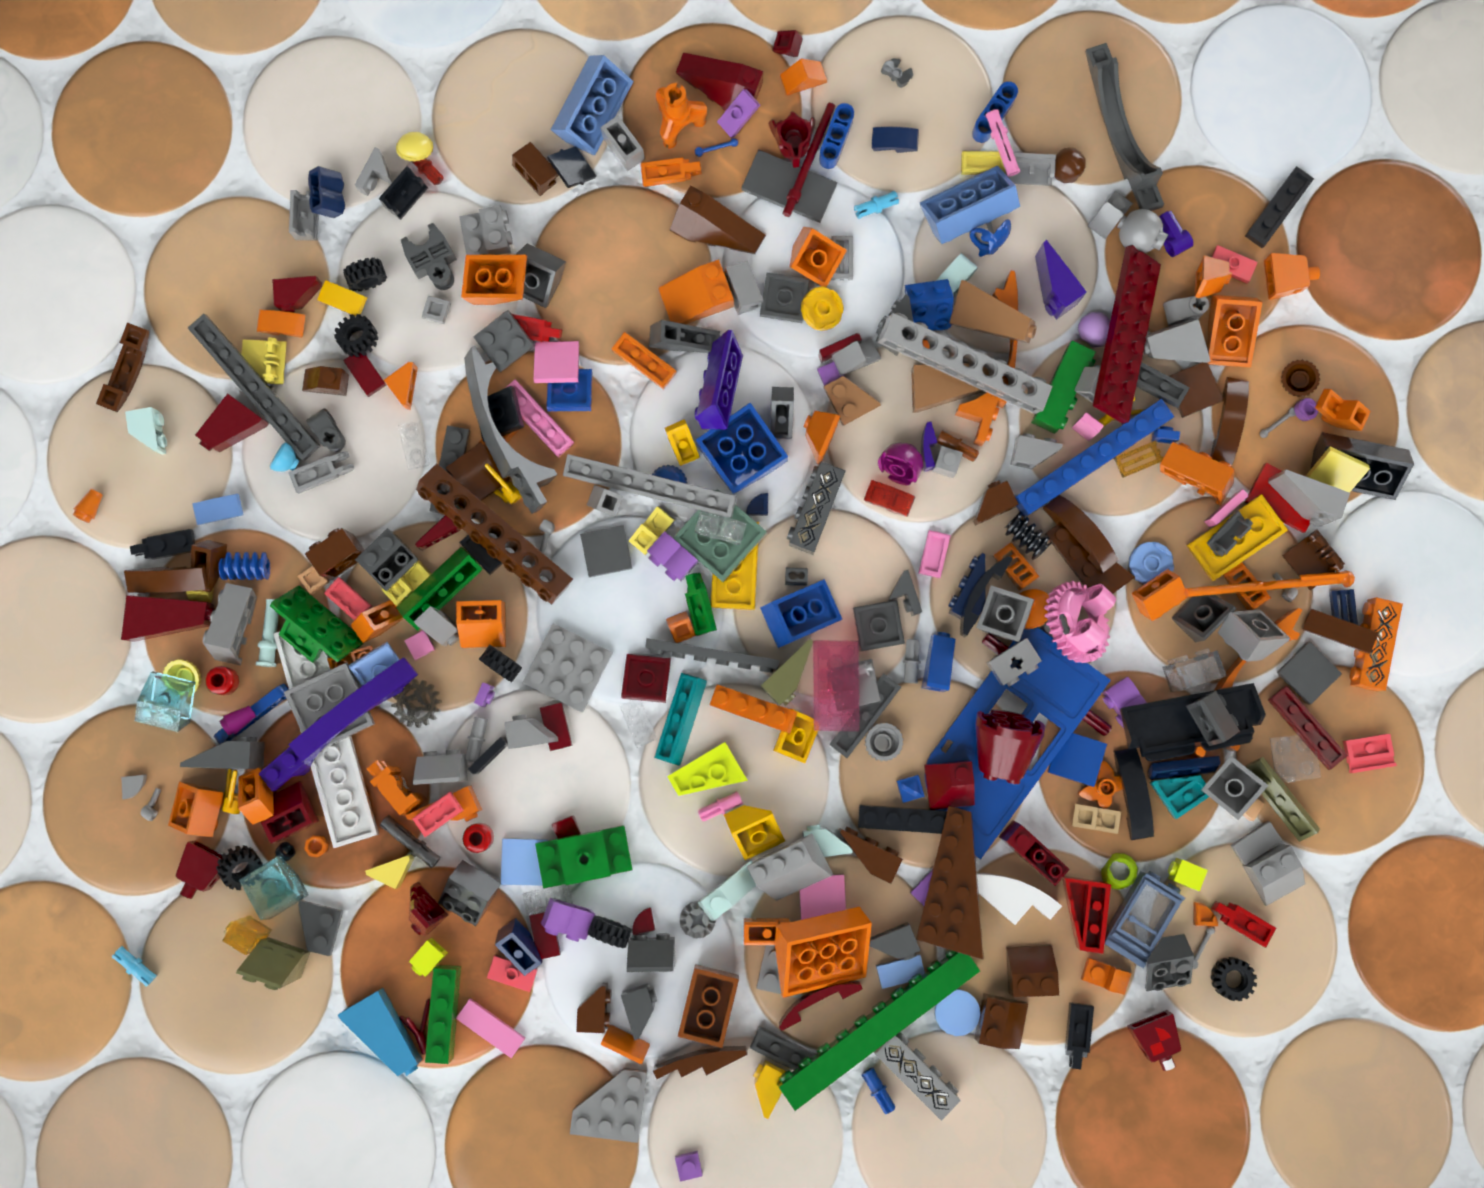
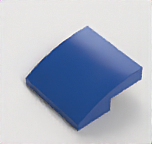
M1072 733L1050 763L1048 773L1094 787L1107 744Z

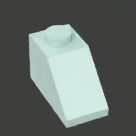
M820 824L807 826V830L802 831L803 837L811 833L813 834L824 857L852 853V849L827 829L820 828Z

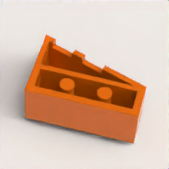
M1172 442L1160 463V472L1183 485L1188 483L1199 488L1197 493L1204 495L1205 492L1217 498L1215 503L1220 506L1234 484L1235 469L1232 468L1231 464L1225 461L1218 462L1213 460L1209 454L1204 452L1197 453L1184 443L1177 444Z

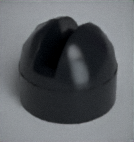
M282 842L276 848L275 857L280 862L291 860L296 853L294 846L288 842Z

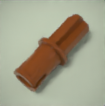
M943 430L937 438V444L963 452L962 456L972 462L976 460L979 455L978 450L961 442V438L959 440Z

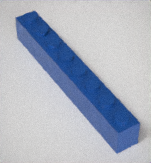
M1160 399L1129 420L1128 423L1123 424L1015 497L1019 504L1017 509L1022 511V516L1026 518L1166 424L1175 416L1165 402Z

